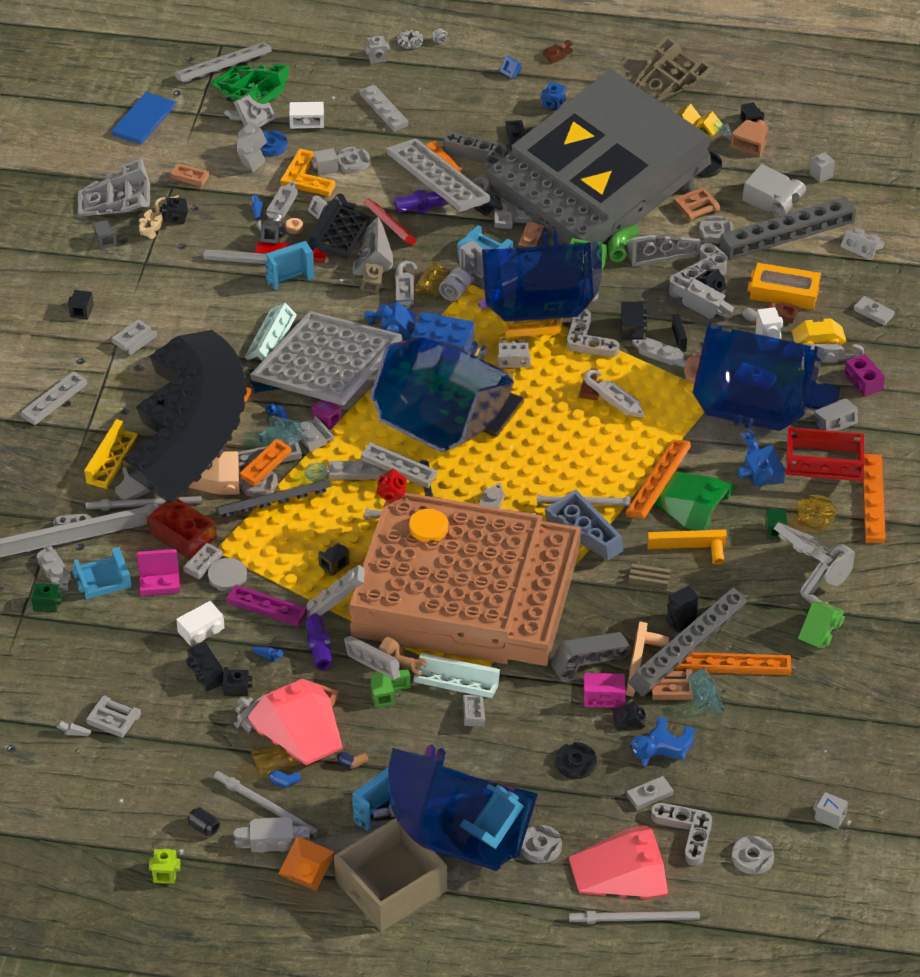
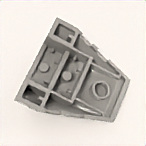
M138 159L126 163L115 174L111 172L107 174L108 178L101 182L95 181L78 191V216L134 213L149 208L150 182L143 160Z

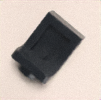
M488 191L486 193L490 195V201L481 206L474 207L476 211L485 216H488L495 208L500 211L503 209L501 198Z
M634 701L612 710L614 727L617 730L635 723L641 728L646 727V713Z

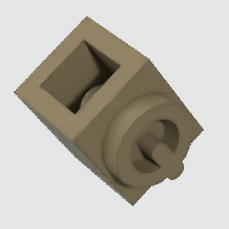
M376 263L365 264L360 290L378 294L383 266H379Z

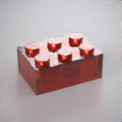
M177 499L172 504L166 501L146 517L148 533L170 548L176 549L179 554L188 560L206 543L211 544L217 539L216 523L180 499Z

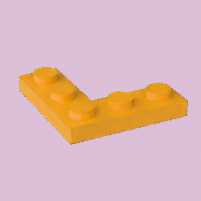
M299 149L280 180L281 186L295 181V186L298 190L329 197L335 188V181L306 174L312 165L311 159H314L313 151Z
M563 303L545 305L543 320L506 324V338L518 339L522 336L537 337L542 334L556 335L560 333L564 313Z

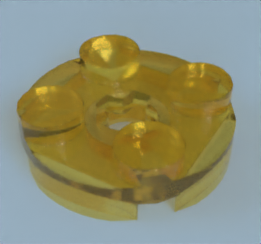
M811 495L806 500L803 498L797 508L799 523L811 528L826 530L835 520L836 507L831 504L829 498L822 495Z

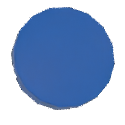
M278 131L263 132L267 141L260 148L263 156L274 157L286 151L288 142L283 133Z

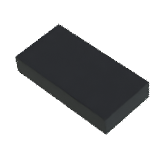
M673 314L671 328L677 347L680 351L686 352L687 336L680 315Z

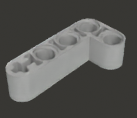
M711 243L702 244L699 262L670 277L669 295L673 298H681V296L672 291L673 285L677 283L676 280L680 276L693 281V279H696L707 269H719L720 273L724 276L727 271V256Z

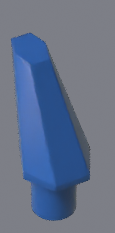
M253 195L250 197L253 203L251 207L257 220L261 217L263 202L259 201L257 195Z
M271 647L252 648L255 654L274 662L277 658L283 657L282 650H275Z

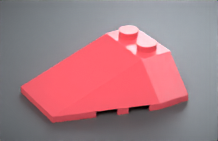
M300 679L264 695L248 715L249 722L260 735H266L272 739V743L281 745L288 754L305 765L342 750V743L330 698L318 684Z
M646 825L624 829L568 858L579 894L599 896L617 894L622 898H627V895L640 896V899L646 900L668 896L662 857L653 830Z

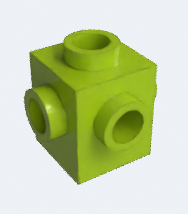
M154 849V856L149 859V871H152L153 883L175 884L176 871L180 872L181 860L177 858L176 850Z

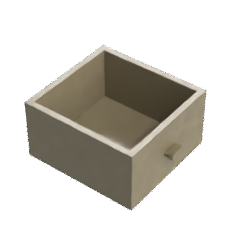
M401 815L334 855L335 881L381 932L447 891V865Z

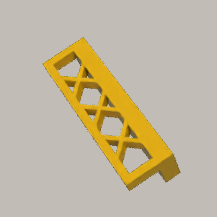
M116 419L85 468L86 484L107 489L123 464L122 458L128 455L138 440L137 433L124 430L122 420ZM123 437L131 439L130 441L125 443L121 442ZM122 449V454L114 456V451ZM115 463L114 467L106 469V464ZM100 476H107L105 482L97 480Z

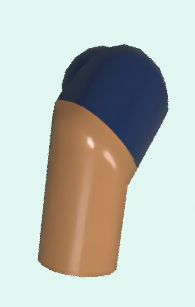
M340 752L337 755L339 764L349 769L357 768L369 762L366 753L353 756L347 752Z

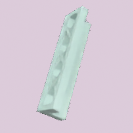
M286 303L270 309L245 355L248 361L257 356L263 361L285 338L297 316Z
M421 653L419 659L425 661L427 667L420 666L418 670L423 676L415 674L414 682L488 698H493L498 688L500 669Z

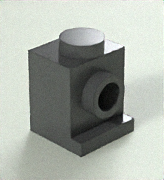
M107 220L93 223L95 237L100 249L117 246L116 232L113 226H109Z

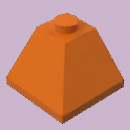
M297 836L278 874L317 891L335 852Z

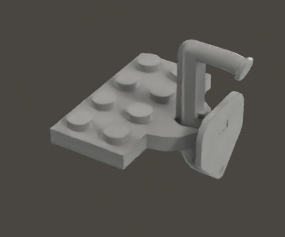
M779 522L774 529L780 533L778 536L785 542L792 543V547L796 551L820 560L801 588L800 593L810 604L813 601L823 602L813 595L823 579L834 586L841 585L853 569L855 552L844 544H839L829 549L809 534Z

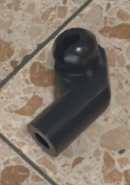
M341 193L336 194L335 199L340 200V206L356 211V203L347 202L345 196Z

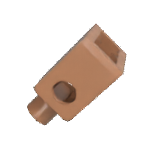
M746 120L732 132L731 147L760 157L768 138L766 123L763 120H758L757 122Z

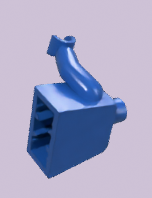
M394 302L389 306L381 304L376 313L370 310L364 313V320L368 318V325L373 324L375 319H382V328L384 330L401 334L402 341L398 344L399 346H403L411 341V335L415 328V314L400 303Z
M748 429L747 434L742 432L740 435L746 441L748 449L744 467L737 468L739 479L749 477L754 486L784 483L786 469L772 445L759 449V445L754 438L755 434L751 429Z

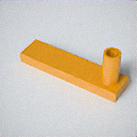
M726 530L648 532L647 549L711 547L712 562L715 565H720L724 563L723 547L726 545L727 534Z

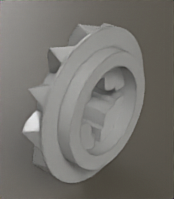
M405 30V32H400L399 36H397V43L403 48L414 49L422 45L423 35L419 34V31Z

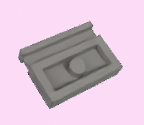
M138 319L113 336L112 343L122 350L128 351L129 355H132L156 338L157 331L151 330L150 326Z
M317 416L312 421L307 420L292 427L294 434L310 452L326 445L329 440L334 441L333 434Z

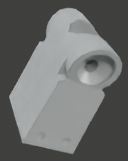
M761 164L745 182L742 201L768 212L772 211L775 216L779 217L786 215L791 210L792 205L805 193L806 186L799 180H790L788 176Z

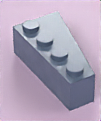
M577 490L545 508L547 522L581 527L580 544L604 559L610 560L624 551L622 536Z

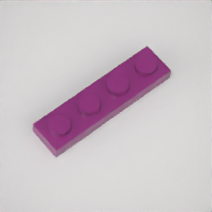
M236 584L227 596L228 604L299 627L307 614L306 607Z

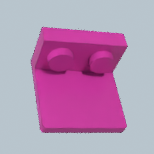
M176 549L137 552L140 596L180 593Z
M584 674V707L619 708L625 705L626 686L624 674Z

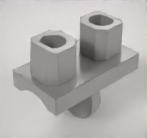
M264 695L255 702L252 697L248 699L240 697L237 700L238 707L235 711L239 715L234 723L237 729L241 726L248 732L254 729L248 720V715Z

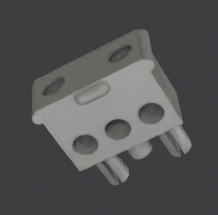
M505 338L503 343V339H501L499 355L497 356V366L499 368L531 366V354H529L528 343H525L524 338L523 343L522 338L519 339V343L515 341L507 343Z

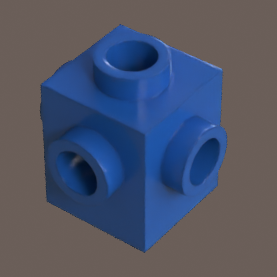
M550 82L541 93L542 107L558 110L561 105H564L566 101V86Z

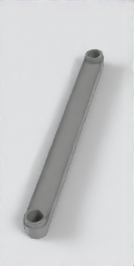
M150 503L141 508L1 538L0 557L143 525H156L162 521L163 514L157 504Z

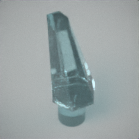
M717 120L714 126L720 129V133L731 142L732 130L728 123L723 124Z

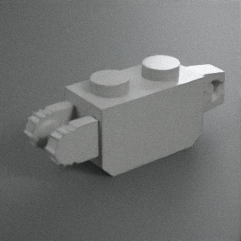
M680 276L676 280L677 283L673 285L672 291L683 297V305L709 319L714 318L716 314L729 319L734 307L724 301L726 295L696 279L691 281Z
M289 817L253 819L250 822V827L237 828L233 833L236 847L240 849L251 848V852L259 853L290 850L297 836L310 841L309 827L293 826V822Z

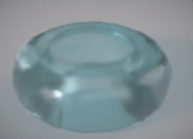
M312 463L306 467L305 476L311 482L325 480L328 476V468L322 463Z

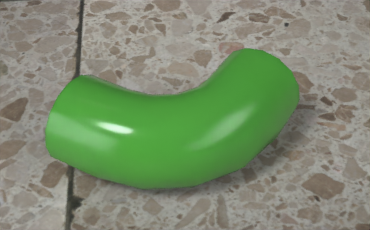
M637 225L625 227L612 235L608 242L610 260L620 262L625 259L627 239L640 237Z

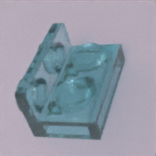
M275 416L269 418L271 427L266 428L264 432L259 434V441L269 444L277 438L288 446H292L303 439L299 421Z
M705 668L687 676L698 709L707 705L709 708H713L717 714L725 710L716 683Z

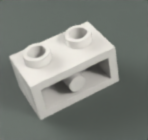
M290 102V129L324 128V102Z
M775 307L757 310L755 338L760 351L778 349L779 341L782 339L780 328L783 327L782 317L778 316Z
M209 601L177 618L178 633L190 646H193L224 629L223 614Z

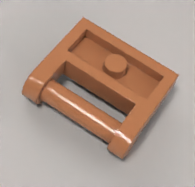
M704 187L674 198L675 206L685 215L688 222L694 221L699 216L710 212L715 213L720 210L719 203ZM709 204V206L703 207L693 212L691 211L693 209Z
M692 669L672 671L652 689V700H693Z

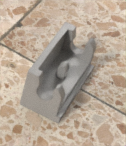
M474 240L459 247V269H463L469 274L471 282H474V278L471 275H476L480 279L485 278V250Z
M846 398L814 411L815 416L820 420L816 425L821 430L840 431L858 423L857 407Z

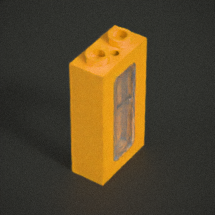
M757 263L756 269H752L751 280L753 281H749L747 292H750V300L770 301L775 304L784 302L799 308L814 310L820 287L821 273Z

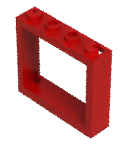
M788 427L785 475L863 481L865 465L864 433ZM854 437H860V440H854ZM793 447L857 452V460L793 455Z

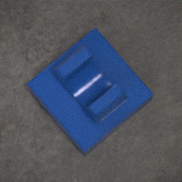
M505 56L500 71L510 78H516L522 66L519 61L511 56Z

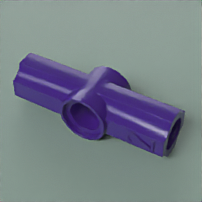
M417 190L411 196L394 199L396 213L413 210L425 213L431 207L448 204L436 192L426 193L424 190Z
M312 614L306 618L310 653L312 652L315 668L324 671L332 666L329 635L325 631L323 617L318 614Z

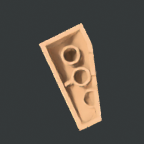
M238 451L223 452L220 458L216 457L213 460V466L201 474L202 478L198 482L194 481L189 486L191 489L219 495L240 494Z

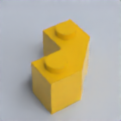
M691 104L679 109L677 112L678 115L708 134L709 138L714 136L722 126L721 121L713 111L700 116Z
M831 318L823 319V322L805 320L792 330L796 347H801L802 344H839V346H842L847 342L842 326Z

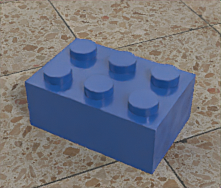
M421 312L411 335L412 352L465 362L474 340V322Z

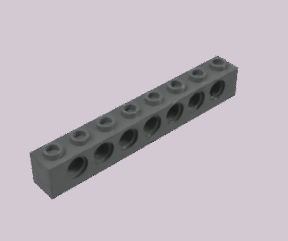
M847 197L839 198L722 233L720 248L729 260L854 223L856 208Z
M733 587L641 666L628 684L642 697L646 695L739 614L748 601Z

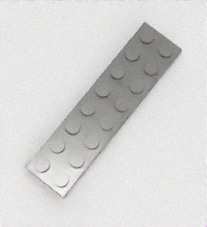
M415 138L387 148V154L460 212L481 206L490 201V195Z

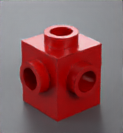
M393 468L380 476L377 482L376 493L389 504L400 500L405 495L407 478Z

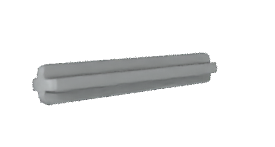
M205 249L203 253L205 260L265 264L267 261L266 254L210 249Z

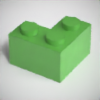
M813 601L798 639L818 648H825L832 639L830 634L832 629H837L843 624L845 618L843 616L844 610L825 602Z

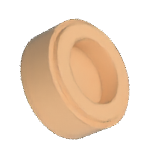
M291 218L286 221L285 226L288 233L299 234L303 231V222L300 219Z

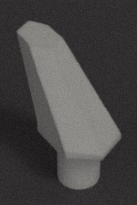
M226 109L225 115L230 117V120L242 121L237 111Z
M61 720L57 725L58 729L65 732L64 735L88 736L91 733L89 729L73 723L67 724Z

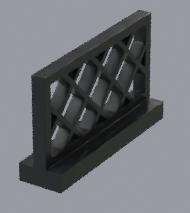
M333 198L309 236L308 245L313 252L317 248L348 259L368 226L371 217L340 206V200ZM341 212L347 216L341 217L339 213ZM360 219L365 222L358 223L356 220ZM345 221H351L353 224H346ZM334 223H341V226L334 225ZM356 228L358 230L357 232H351L350 229ZM345 230L347 233L340 234L339 231ZM334 232L336 235L329 236L328 233ZM351 238L352 241L346 242L344 239ZM340 240L341 243L335 244L333 241ZM322 242H329L330 245H324ZM339 248H345L346 252L339 250Z

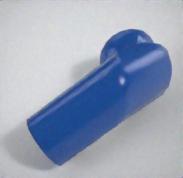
M274 404L267 405L266 412L269 416L278 418L282 426L289 424L287 413L283 407Z
M272 771L269 779L273 784L286 788L300 782L301 776L298 771L290 775L280 771Z

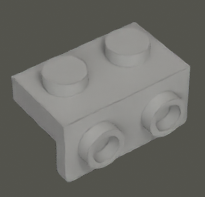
M856 227L855 229L846 230L841 243L842 248L869 260L873 259L876 250L883 249L885 242L881 241L880 237L873 234L867 235L863 229Z

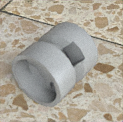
M453 269L439 285L440 294L448 301H456L470 286L471 278L463 269Z

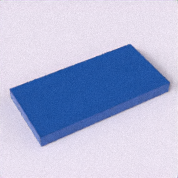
M145 92L113 128L112 135L142 145L175 107V101Z

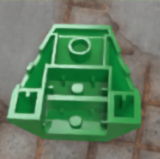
M273 64L272 67L266 68L265 65H259V68H252L251 65L234 66L210 83L213 87L234 100L250 95L257 103L265 104L270 100L276 99L284 91L290 67L289 65Z
M675 471L653 505L658 509L662 508L666 511L667 516L671 519H676L683 529L687 531H702L709 527L711 513L722 498L728 500L737 488V485L721 478Z

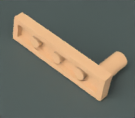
M639 622L628 682L640 668L644 643L663 648L669 642L668 636L647 632L648 623ZM627 682L626 695L633 697L635 689Z

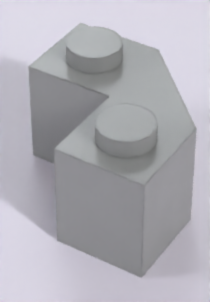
M250 122L238 132L237 153L242 164L254 172L266 162L260 148L267 141L262 129Z

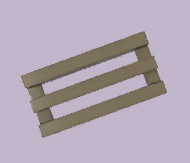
M632 564L628 583L667 589L671 569Z

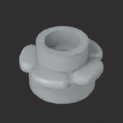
M441 28L436 29L432 34L433 41L439 44L444 43L448 33Z

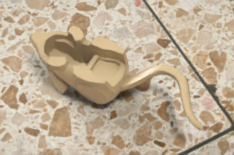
M165 197L156 200V213H153L150 209L145 212L144 218L139 219L140 236H147L150 239L156 237L155 231H158L163 224V217L158 203L165 200Z

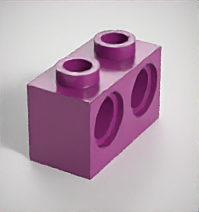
M866 354L846 361L844 374L864 397L883 390L885 376Z

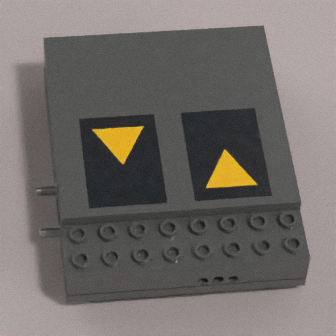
M610 69L514 143L512 151L487 170L490 189L515 207L517 206L519 210L525 211L527 216L530 215L536 223L544 225L547 231L568 246L572 238L605 244L614 233L625 227L635 225L711 164L710 154L707 152L709 135Z

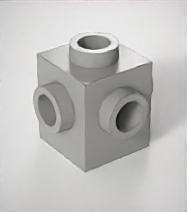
M384 36L367 38L365 53L369 56L370 63L387 62L389 44L385 42Z

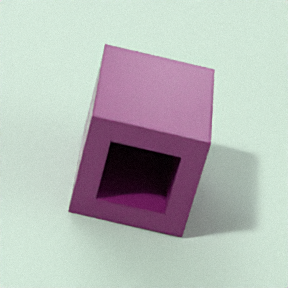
M320 400L311 407L312 420L317 416L328 430L334 427L341 419V407L332 402Z

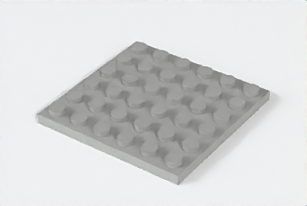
M309 311L250 374L251 380L344 406L402 341V336L398 333Z

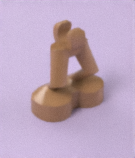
M386 637L379 647L380 651L395 657L400 663L401 669L412 670L417 676L422 675L418 670L421 665L425 668L427 667V664L422 659L405 657L404 649L399 646L397 641L390 637Z

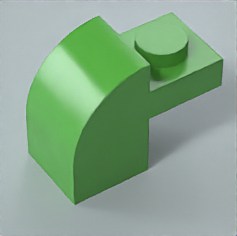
M408 669L399 670L400 677L394 680L378 671L375 672L371 679V697L375 708L394 705V691L410 688V673Z

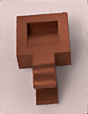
M566 40L560 47L558 44L543 49V55L551 64L566 58L565 54L573 52V49L570 47L573 43L570 40Z
M770 301L767 302L766 308L775 307L778 316L782 317L783 321L793 324L799 307L781 302L780 305Z
M593 374L590 375V378L597 382L598 376ZM585 380L582 381L579 398L598 401L599 393L588 386Z

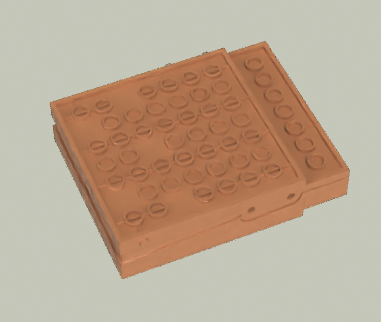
M405 492V495L400 500H396L391 504L385 501L363 564V568H365L364 584L360 587H355L349 605L350 616H353L350 624L351 636L382 642L386 637H390L397 641L399 645L503 664H508L509 660L547 666L580 551L581 527L542 521V515H536L535 513H524L502 509L501 507L495 508ZM423 509L440 511L449 521L448 533L444 538L436 542L434 540H429V542L417 540L410 533L409 522L411 516Z

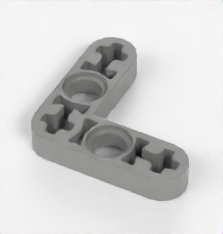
M578 309L574 314L567 337L568 349L599 356H617L619 354L618 341L587 335L591 322V313L587 309ZM581 328L583 331L577 332L575 329ZM594 343V344H597L598 346H596V347H590L589 344Z
M666 803L655 804L651 812V818L655 823L690 830L685 848V861L691 866L700 865L704 860L712 827L711 814L702 810ZM680 814L685 815L687 819L680 821L676 816ZM701 820H705L703 828H699ZM700 835L704 840L700 842L695 841L693 837ZM694 848L697 849L696 857H692Z

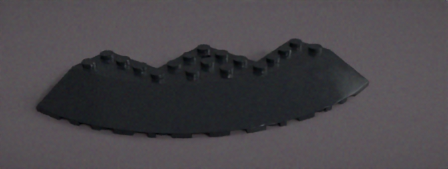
M213 330L177 336L149 356L156 373L170 381L136 406L143 424L157 432V434L144 441L142 445L122 458L131 478L170 504L190 490L189 486L194 481L198 482L202 478L201 474L213 466L212 463L216 457L220 458L226 449L225 444L227 441L232 440L231 434L233 430H237L240 423V414L245 408L244 397L247 393L242 363L232 346Z

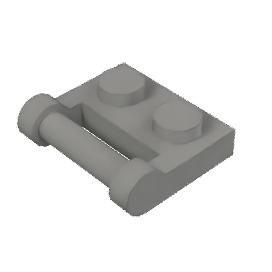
M104 695L86 720L88 725L123 738L134 721L139 719L141 709L122 705Z

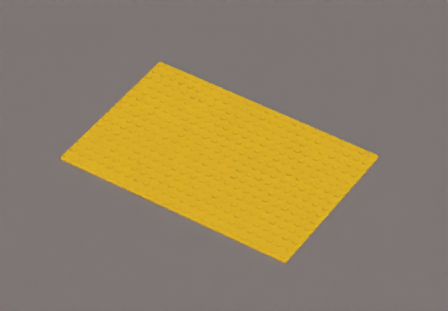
M470 285L459 299L454 301L441 314L442 316L474 322V340L465 362L412 352L410 347L330 430L334 441L329 440L326 445L309 452L277 485L273 492L329 479V461H362L361 454L371 442L418 463L422 460H427L430 468L437 470V477L431 484L433 497L479 505L486 488H491L501 482L502 490L505 493V498L501 505L502 509L535 513L536 515H542V521H546L545 508L551 504L537 506V494H541V496L564 497L577 490L583 497L626 498V496H630L631 501L641 489L671 441L682 440L713 404L718 395L620 350L619 354L615 357L571 351L567 347V337L570 328L564 325L561 326V332L556 335L542 334L537 337L506 338V324L543 320V316L501 297L498 298L496 305L481 310L478 306V301L486 299L488 293L477 286ZM504 338L507 340V343L512 341L519 343L521 338L523 343V338L525 339V343H528L529 354H531L530 367L504 368L503 373H499L502 371V368L493 366L491 370L497 374L495 375L490 372V366L497 365L501 339H503V343ZM594 343L589 344L590 347H596V346H598L597 344H594ZM591 368L598 369L602 375L598 376L597 382L612 381L638 400L644 413L643 418L632 415L626 416L601 396H599L598 401L579 398L584 374ZM478 370L479 377L495 379V382L483 381L477 378ZM514 371L510 385L501 384L504 381H508L510 373ZM507 392L524 398V403L498 437L480 431V426ZM379 479L329 480L331 487L326 488L327 492L315 494V491L308 493V497L297 499L296 496L289 497L290 501L279 504L278 500L273 501L271 506L260 508L258 505L218 546V549L222 550L223 557L239 560L247 569L308 600L314 599L336 580L346 575L349 570H352L357 565L363 567L379 518L365 520V508L382 510L385 500L376 493ZM407 480L405 492L425 496L423 486ZM592 505L609 524L625 508L624 505ZM339 543L346 546L349 550L350 564L331 576L319 566L318 553L320 551L324 553L328 548ZM580 544L576 565L589 550L582 544ZM354 591L329 610L352 621L353 616H350L349 605ZM399 645L419 656L421 653L487 667L494 663Z

